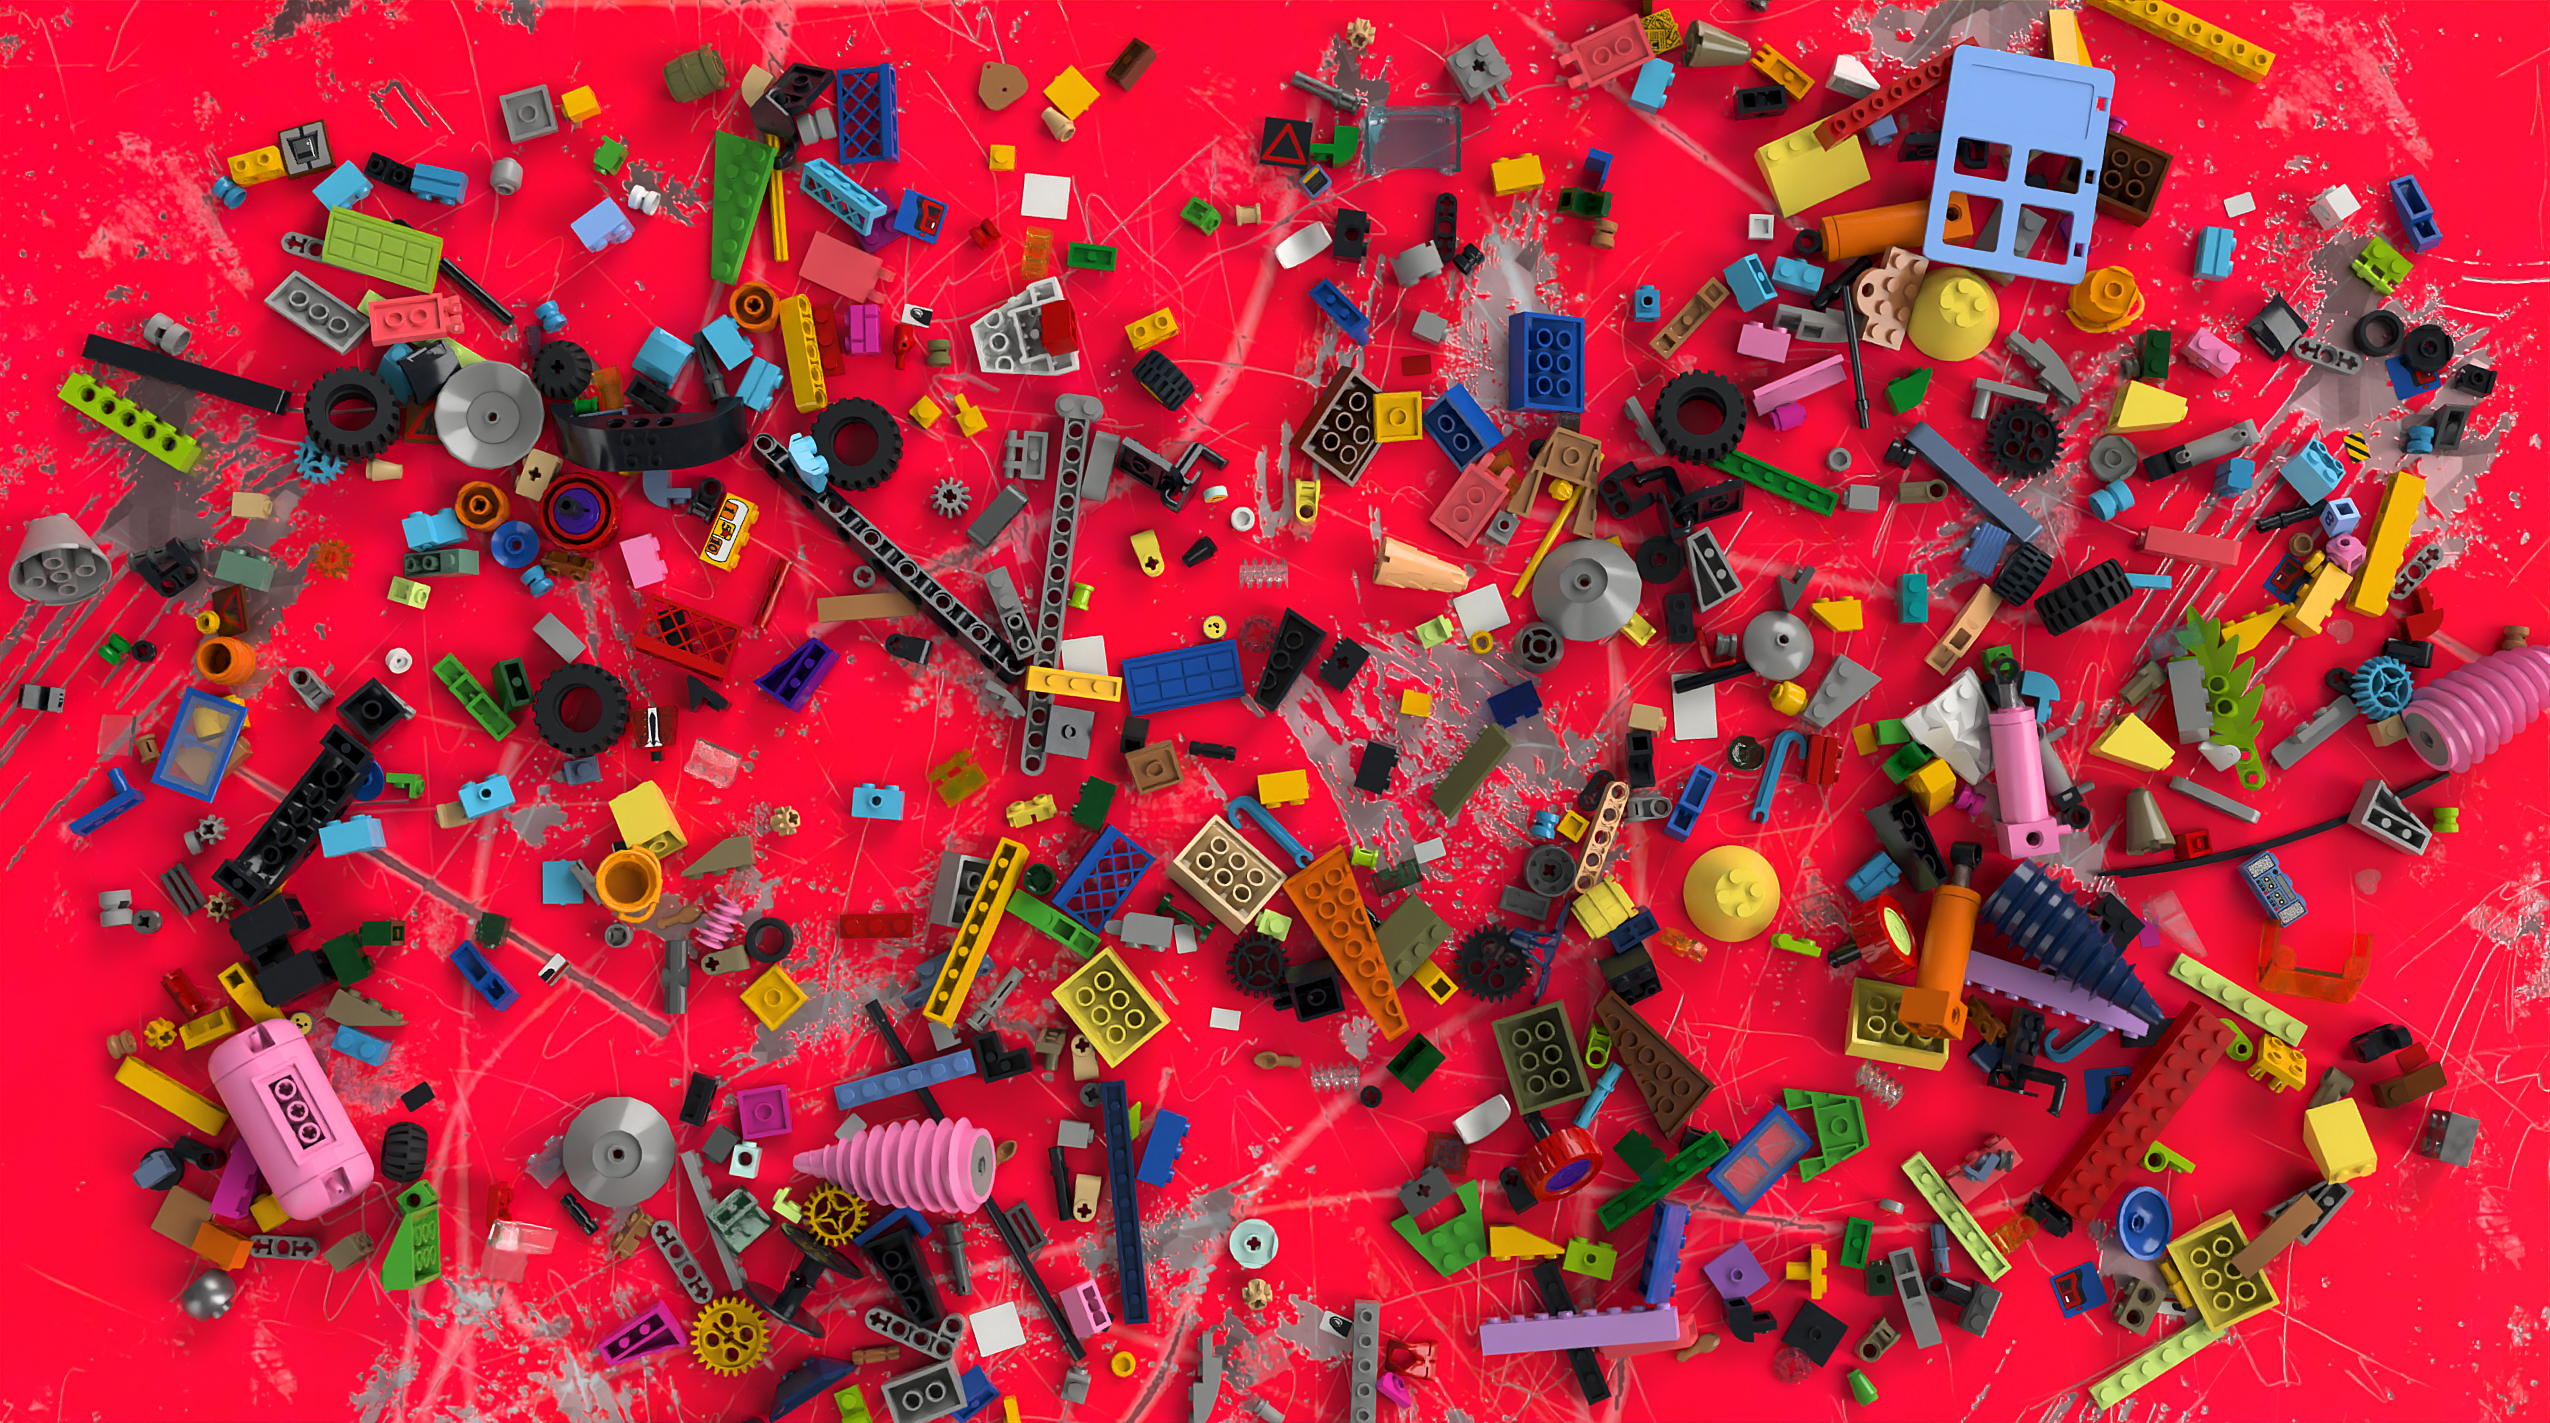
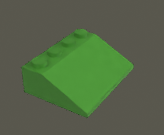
M438 1203L406 1213L384 1261L383 1269L380 1271V1283L383 1284L384 1290L414 1289L441 1277Z

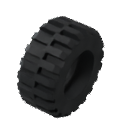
M351 366L350 370L346 371L341 367L336 368V373L334 374L330 372L323 374L322 381L317 379L312 384L313 390H308L305 396L307 402L304 403L303 407L304 419L311 441L315 442V446L320 451L325 450L326 456L332 459L338 456L339 461L347 463L348 459H354V463H362L361 459L368 458L369 461L376 459V453L379 452L383 455L388 451L387 444H394L396 441L395 434H398L400 431L401 416L397 396L394 395L392 386L389 383L385 384V379L377 374L374 377L373 372L366 368L362 372L359 371L358 367ZM350 399L363 400L371 404L376 410L374 420L367 427L356 431H346L335 427L329 420V414L337 404Z
M1694 369L1693 374L1690 375L1685 371L1680 373L1679 379L1673 377L1668 381V387H1663L1660 391L1659 399H1657L1655 405L1654 429L1661 443L1667 448V454L1671 457L1679 456V462L1685 464L1686 460L1693 461V466H1699L1700 462L1705 461L1706 465L1714 464V459L1722 461L1727 457L1728 452L1733 453L1737 448V444L1741 442L1747 421V406L1744 405L1745 398L1743 394L1737 392L1738 386L1734 382L1729 384L1727 376L1723 374L1720 377L1715 376V371L1708 370V373H1701V369ZM1691 401H1707L1720 410L1723 415V422L1721 427L1711 434L1695 435L1686 431L1677 420L1679 409Z
M846 397L839 399V403L833 404L832 402L827 405L828 409L824 413L820 411L816 416L818 418L816 424L812 423L810 430L812 431L811 437L817 447V453L813 454V456L822 455L827 461L829 472L824 475L827 480L837 487H842L848 491L858 490L859 492L866 491V488L870 487L875 489L879 487V483L882 481L887 482L891 478L889 475L892 471L896 472L899 465L897 463L899 459H902L903 455L901 451L903 446L901 430L891 414L873 400H863L861 397H853L850 400ZM852 423H864L870 426L878 438V448L875 455L867 463L860 466H849L842 463L834 451V442L838 433Z
M2112 558L2034 600V607L2048 632L2053 636H2058L2133 595V587L2118 561Z
M585 663L563 665L560 670H553L550 672L551 677L542 680L540 683L542 685L541 690H536L534 695L537 698V702L532 704V711L536 712V717L533 720L534 724L540 728L538 733L547 740L551 747L567 754L592 756L594 753L607 751V747L610 745L614 746L618 742L617 738L619 735H624L626 728H624L625 723L630 721L631 715H627L628 709L631 708L630 701L626 699L628 693L620 685L621 681L611 675V672ZM579 687H587L594 690L602 701L601 718L596 726L587 732L572 731L564 724L561 715L562 703L565 697L572 690Z

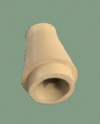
M1048 107L1041 115L1057 140L1065 142L1076 131V128L1073 126L1074 123L1056 112L1052 107Z
M377 458L371 461L367 460V479H372V481L402 479L403 465Z

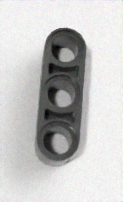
M1013 483L1009 484L968 528L965 535L982 550H985L1021 512L1030 499Z

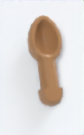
M686 906L678 914L658 919L656 927L659 930H666L667 927L679 923L692 924L701 917L702 910L697 906Z
M1263 1051L1254 1057V1062L1264 1069H1272L1278 1065L1298 1068L1302 1063L1301 1058L1298 1056H1278L1273 1051Z
M1007 1140L997 1147L995 1151V1168L1001 1162L1009 1161L1017 1151L1016 1141Z
M1714 1333L1703 1334L1697 1339L1696 1344L1684 1350H1679L1676 1353L1677 1360L1685 1362L1688 1358L1700 1352L1709 1353L1719 1345L1720 1337Z

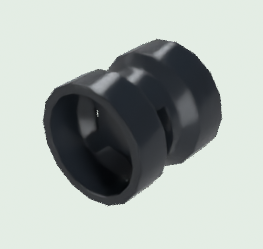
M1468 243L1464 247V251L1461 254H1457L1452 261L1464 275L1469 276L1474 271L1476 265H1481L1485 261V257L1472 243Z
M1894 439L1883 460L1889 463L1895 462L1899 468L1906 470L1913 460L1917 449L1911 446L1905 447L1901 441Z

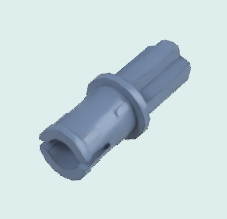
M1932 1224L1930 1226L1932 1240L1930 1251H1933L1934 1273H1941V1262L1943 1273L1950 1272L1947 1251L1950 1250V1247H1947L1945 1225Z

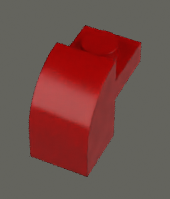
M2427 587L2413 590L2410 593L2415 615L2397 619L2402 640L2412 641L2430 636L2440 628L2443 622V608L2433 610L2434 599L2431 592H2428Z

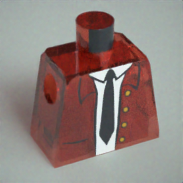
M677 706L628 710L637 747L640 749H650L651 762L665 761L664 747L676 745L679 708Z

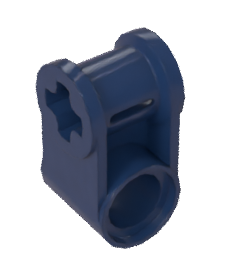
M2007 1036L2002 1038L2004 1041L2002 1045L1997 1043L1996 1039L1990 1045L1983 1038L1971 1049L1967 1058L1984 1074L1989 1073L2003 1057Z

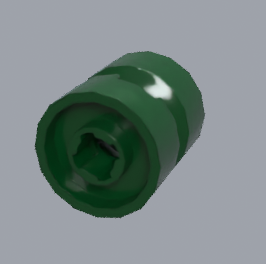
M1034 864L1025 871L1024 885L1033 894H1048L1057 884L1056 872L1049 865Z

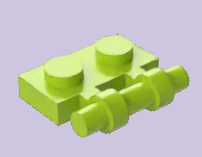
M2377 235L2372 238L2359 254L2366 262L2362 264L2356 259L2350 265L2356 271L2358 277L2361 279L2364 277L2373 285L2372 288L2376 292H2382L2386 297L2394 290L2387 284L2388 281L2396 286L2414 266ZM2372 267L2382 274L2380 278L2371 271Z

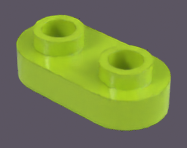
M2218 1018L2237 1034V1037L2226 1049V1054L2237 1061L2249 1059L2253 1053V1045L2233 1021L2226 1018ZM2242 1044L2244 1051L2239 1053L2238 1046Z

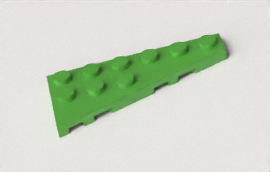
M716 130L711 278L735 286L778 149Z

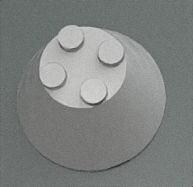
M58 513L55 516L30 521V527L8 573L9 585L12 591L20 598L28 602L34 599L43 601V605L58 606L78 603L102 591L101 587L111 580L112 567L106 555L74 520L70 519L68 514Z

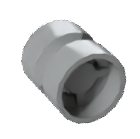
M828 107L815 111L814 116L809 112L796 116L798 129L805 146L818 143L819 137L827 140L837 137L836 128Z
M160 312L149 320L143 336L144 339L156 346L160 345L162 350L175 357L187 347L191 339V331L179 323L174 324V320Z
M131 890L98 893L99 907L103 908V912L100 913L101 927L132 924L133 910L129 909V905L132 904Z

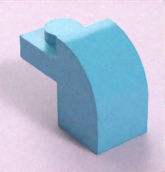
M2028 670L2020 672L2017 685L2018 695L2034 699L2035 719L2042 724L2046 723V719L2049 720L2052 706L2049 705V702L2060 701V693L2056 683L2052 678L2043 673Z

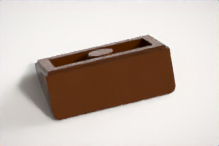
M1134 38L1105 74L1124 90L1129 91L1156 59L1157 54L1149 45Z

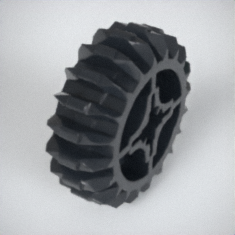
M1252 933L1250 934L1251 941L1248 943L1246 938L1242 937L1241 941L1244 944L1242 947L1237 943L1233 945L1238 952L1229 951L1228 955L1235 957L1234 961H1226L1227 965H1233L1234 969L1227 970V974L1235 973L1236 976L1230 982L1232 984L1237 980L1240 982L1236 988L1237 991H1240L1243 986L1246 987L1245 996L1249 995L1250 990H1254V998H1258V991H1263L1264 998L1268 997L1266 990L1274 988L1276 984L1282 985L1283 983L1279 980L1281 977L1285 979L1283 969L1291 967L1284 966V962L1291 960L1290 956L1282 957L1287 948H1282L1279 951L1277 947L1281 944V941L1278 940L1274 945L1271 944L1272 935H1269L1267 941H1263V933L1259 934V940H1255V936ZM1254 945H1263L1269 948L1260 957H1256L1246 950ZM1274 953L1279 960L1277 976L1267 966L1268 960ZM1241 955L1250 963V970L1243 978L1238 967ZM1267 955L1268 957L1265 959L1263 966H1266L1265 970L1269 974L1257 970V972L1255 971L1250 975L1253 971L1252 967L1255 965H1252L1253 961L1249 959V956L1253 960L1260 961ZM1258 974L1264 975L1271 981L1262 986L1249 983Z

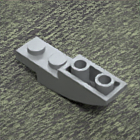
M1778 304L1772 328L1776 326L1785 328L1790 332H1795V339L1826 343L1848 342L1844 311L1826 307L1825 312L1822 313ZM1854 313L1858 335L1864 315Z
M2015 329L2009 333L2004 339L2007 348L2012 353L2020 354L2024 357L2028 366L2035 370H2040L2035 377L2038 385L2046 392L2051 391L2056 395L2057 401L2063 406L2073 408L2081 401L2078 389L2067 367L2055 351L2040 337L2031 343Z
M1002 566L984 574L983 577L1018 661L1040 652L1041 650L1006 567Z
M1912 1246L1888 1253L1918 1348L1922 1349L1943 1343Z
M1203 1330L1202 1337H1198V1352H1203V1361L1198 1362V1376H1203V1379H1194L1193 1386H1189V1401H1193V1411H1189V1423H1206L1217 1398L1223 1355H1213V1330Z

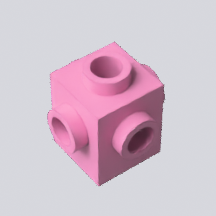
M2345 531L2338 537L2331 538L2326 545L2327 562L2330 561L2348 575L2365 563L2366 548L2356 537H2351Z

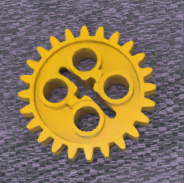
M724 1296L722 1304L718 1299H715L713 1301L714 1308L707 1304L704 1306L707 1313L702 1311L698 1313L702 1320H695L693 1322L698 1329L690 1333L697 1336V1339L693 1340L691 1344L698 1345V1349L693 1353L702 1354L698 1362L701 1363L706 1360L708 1362L706 1365L707 1370L714 1366V1374H718L723 1369L724 1377L729 1375L730 1370H732L734 1376L739 1375L740 1368L744 1373H747L749 1371L748 1365L752 1368L757 1366L755 1359L759 1361L764 1359L760 1351L767 1352L769 1349L764 1343L771 1341L770 1337L765 1336V1333L769 1332L771 1328L763 1326L768 1321V1318L760 1319L759 1316L763 1310L755 1312V1302L747 1306V1298L738 1303L737 1296H734L731 1302H729L727 1296ZM724 1313H729L733 1316L734 1322L732 1325H728L723 1321ZM713 1323H717L721 1329L714 1327ZM744 1327H748L753 1331L752 1339H747L743 1336L742 1330ZM733 1331L735 1333L733 1335L734 1339L729 1341L727 1339L729 1336L728 1333ZM710 1333L718 1335L719 1343L717 1345L709 1342L708 1336ZM740 1343L746 1344L749 1347L748 1350L744 1349ZM730 1347L738 1350V1359H732L728 1355Z

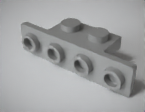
M2342 694L2327 707L2322 706L2312 714L2313 718L2309 721H2303L2293 729L2295 732L2270 750L2271 756L2283 770H2287L2359 713L2358 708L2346 694Z

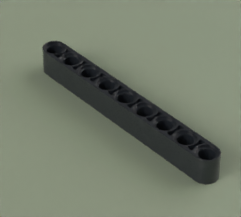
M89 333L81 355L96 362L282 416L286 415L292 396L291 392Z

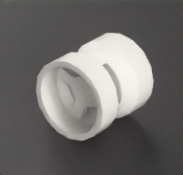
M635 185L629 196L628 206L635 210L638 208L642 209L645 214L652 216L659 205L660 194L654 191L648 192L644 187Z

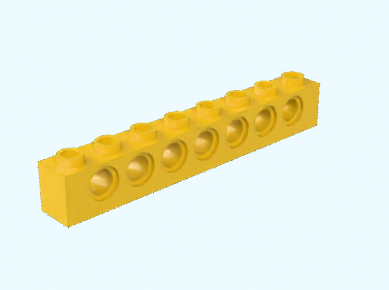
M2161 0L2085 1L2098 9L2256 84L2267 75L2276 56Z

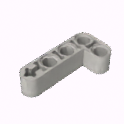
M875 1305L867 1312L865 1323L870 1329L936 1359L946 1360L951 1357L959 1343L966 1326V1319L962 1314L953 1312L947 1315L939 1330L930 1326L919 1329L912 1318L885 1306ZM877 1312L880 1313V1318L883 1319L878 1323L874 1322L875 1317L872 1316ZM891 1317L892 1320L889 1322L888 1327L886 1328V1321ZM948 1320H958L960 1329L956 1331L951 1330L948 1327ZM899 1321L905 1325L906 1330L904 1333H897L894 1330L895 1322ZM922 1331L926 1333L928 1341L926 1343L918 1342L916 1339L917 1332ZM942 1341L947 1342L950 1346V1352H940L938 1343Z

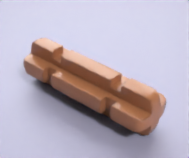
M893 1345L888 1348L866 1349L865 1352L863 1350L854 1351L852 1353V1361L854 1365H859L864 1362L886 1361L887 1358L890 1360L898 1359L900 1357V1348L898 1345Z

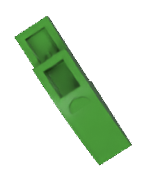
M1018 888L1005 907V910L1087 960L1090 959L1101 941L1099 937L1087 931L1081 925Z

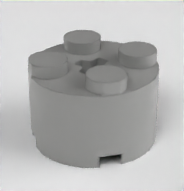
M1433 240L1428 242L1429 247H1426L1425 243L1399 253L1398 260H1395L1394 256L1389 258L1399 285L1409 288L1420 282L1419 278L1423 276L1431 279L1442 273L1441 268L1444 265Z

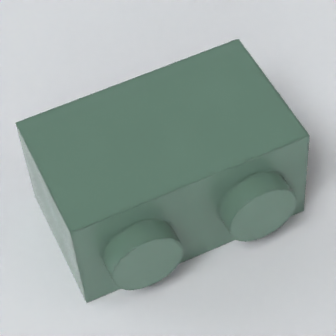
M234 547L231 552L223 549L214 577L236 584L242 583L243 586L268 593L276 569V565L269 563L270 558L255 554L254 558L247 557V551Z

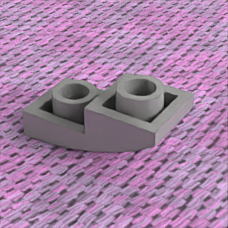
M550 612L532 628L568 664L586 648Z
M988 679L985 689L990 691L988 695L999 701L1003 697L1006 698L1002 706L1007 709L1006 714L1018 720L1020 716L1026 718L1027 711L1022 704L1006 689Z

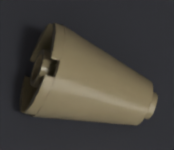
M1695 19L1687 28L1684 37V43H1687V51L1682 50V62L1685 67L1743 65L1751 56V47H1749L1746 40L1702 20Z
M2145 787L2130 790L2131 794L2126 796L2127 855L2143 856L2144 852L2152 851V854L2173 848L2176 845L2175 839L2151 791L2145 790Z

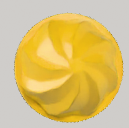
M1556 478L1550 485L1548 492L1552 494L1553 499L1564 501L1572 496L1573 486L1564 479Z

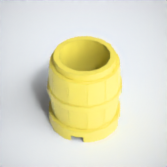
M1612 874L1605 877L1602 883L1585 891L1586 893L1574 901V906L1570 908L1592 940L1595 937L1599 939L1610 931L1615 930L1629 917L1633 918L1639 913L1635 908L1631 910L1635 905L1621 885L1617 884L1616 881L1612 882L1615 879Z

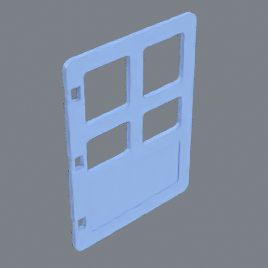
M1970 45L1958 46L1954 50L1922 248L1924 257L1932 261L2069 285L2081 283L2084 280L2087 265L2088 247L2091 239L2099 187L2098 182L2102 168L2110 116L2109 111L2115 84L2114 74L2109 70ZM2098 98L2105 99L2103 111L2096 110ZM1962 137L2009 146L2011 151L2006 181L2002 182L1955 173L1953 168L1958 138ZM2036 150L2079 158L2081 160L2077 193L2070 194L2025 185L2024 180L2029 151ZM2086 171L2094 172L2092 184L2085 183ZM1950 192L1993 198L2002 202L1994 252L1943 243L1942 238ZM2021 204L2072 213L2073 219L2065 265L2020 258L2013 254ZM2075 243L2082 244L2081 257L2073 256Z

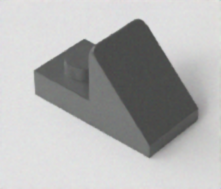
M2444 404L2434 412L2433 415L2438 423L2431 442L2433 448L2458 450L2471 410L2470 406Z
M1810 565L1805 566L1803 569L1799 568L1792 578L1795 581L1794 584L1780 575L1775 577L1782 608L1785 612L1792 610L1814 575L1816 569Z

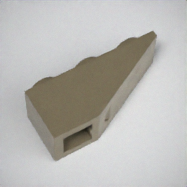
M752 835L724 839L681 873V877H689V881L703 879V874L712 872L713 876L727 874V869L736 868L737 872L751 870L750 865L757 864Z
M350 986L347 989L340 988L337 990L324 1014L345 1026L407 1025L409 1022L403 1019L404 1015L394 1009L388 1011L382 1008L380 1001L373 998L367 1000L360 996L361 992Z

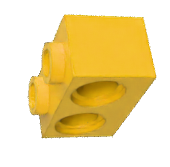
M274 145L227 158L233 181L243 188L287 175L281 150Z
M1169 307L1125 326L1135 353L1179 334Z

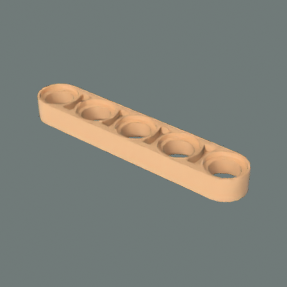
M1613 780L1606 785L1577 861V876L1572 887L1580 893L1584 894L1586 893L1585 891L1595 886L1627 802L1629 788L1621 781ZM1616 785L1622 787V794L1619 798H1613L1611 793ZM1607 808H1612L1614 811L1613 818L1605 821L1603 812ZM1600 830L1604 831V841L1596 843L1594 839L1595 834ZM1590 853H1595L1597 856L1596 863L1588 866L1586 857ZM1581 876H1587L1588 885L1585 888H1579L1577 884L1578 879Z

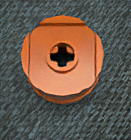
M221 636L210 638L202 643L196 653V665L199 672L214 683L239 686L248 682L255 674L257 656L251 645L243 640ZM230 657V658H231V663H230V665H229V667H228V666H227V664H228L227 660H228V658Z

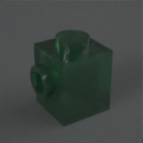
M483 912L481 921L479 920L475 927L476 941L483 942L482 947L495 950L497 946H505L512 918L491 912Z
M1884 1259L1869 1260V1264H1865L1863 1270L1864 1293L1869 1297L1893 1295L1891 1265L1884 1263Z

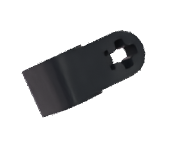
M1633 461L1614 470L1598 484V496L1609 515L1616 521L1630 518L1656 503L1651 492L1631 502L1620 482L1638 472ZM1611 483L1615 488V492L1613 494L1605 493L1603 484ZM1618 503L1624 504L1627 508L1626 514H1618L1615 511V505Z
M177 536L165 543L168 552L177 561L162 572L152 559L147 556L136 563V568L142 577L165 598L174 597L195 583L201 570L199 560ZM191 567L195 572L187 574L182 568ZM170 580L175 586L166 587L163 581Z
M2393 1023L2379 1026L2349 1039L2359 1063H2369L2385 1054L2413 1045L2408 1029L2404 1025Z

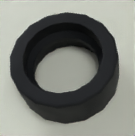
M2385 309L2374 310L2361 317L2354 329V341L2357 347L2364 354L2372 357L2385 356L2398 349L2405 335L2404 325L2400 317ZM2373 320H2383L2391 328L2392 340L2388 345L2376 347L2369 342L2366 336V327Z
M775 917L761 918L755 921L749 927L745 936L749 954L755 960L763 963H775L784 959L790 953L793 946V933L790 926L783 920ZM765 926L778 928L784 938L782 948L774 954L762 953L756 945L755 938L757 932Z

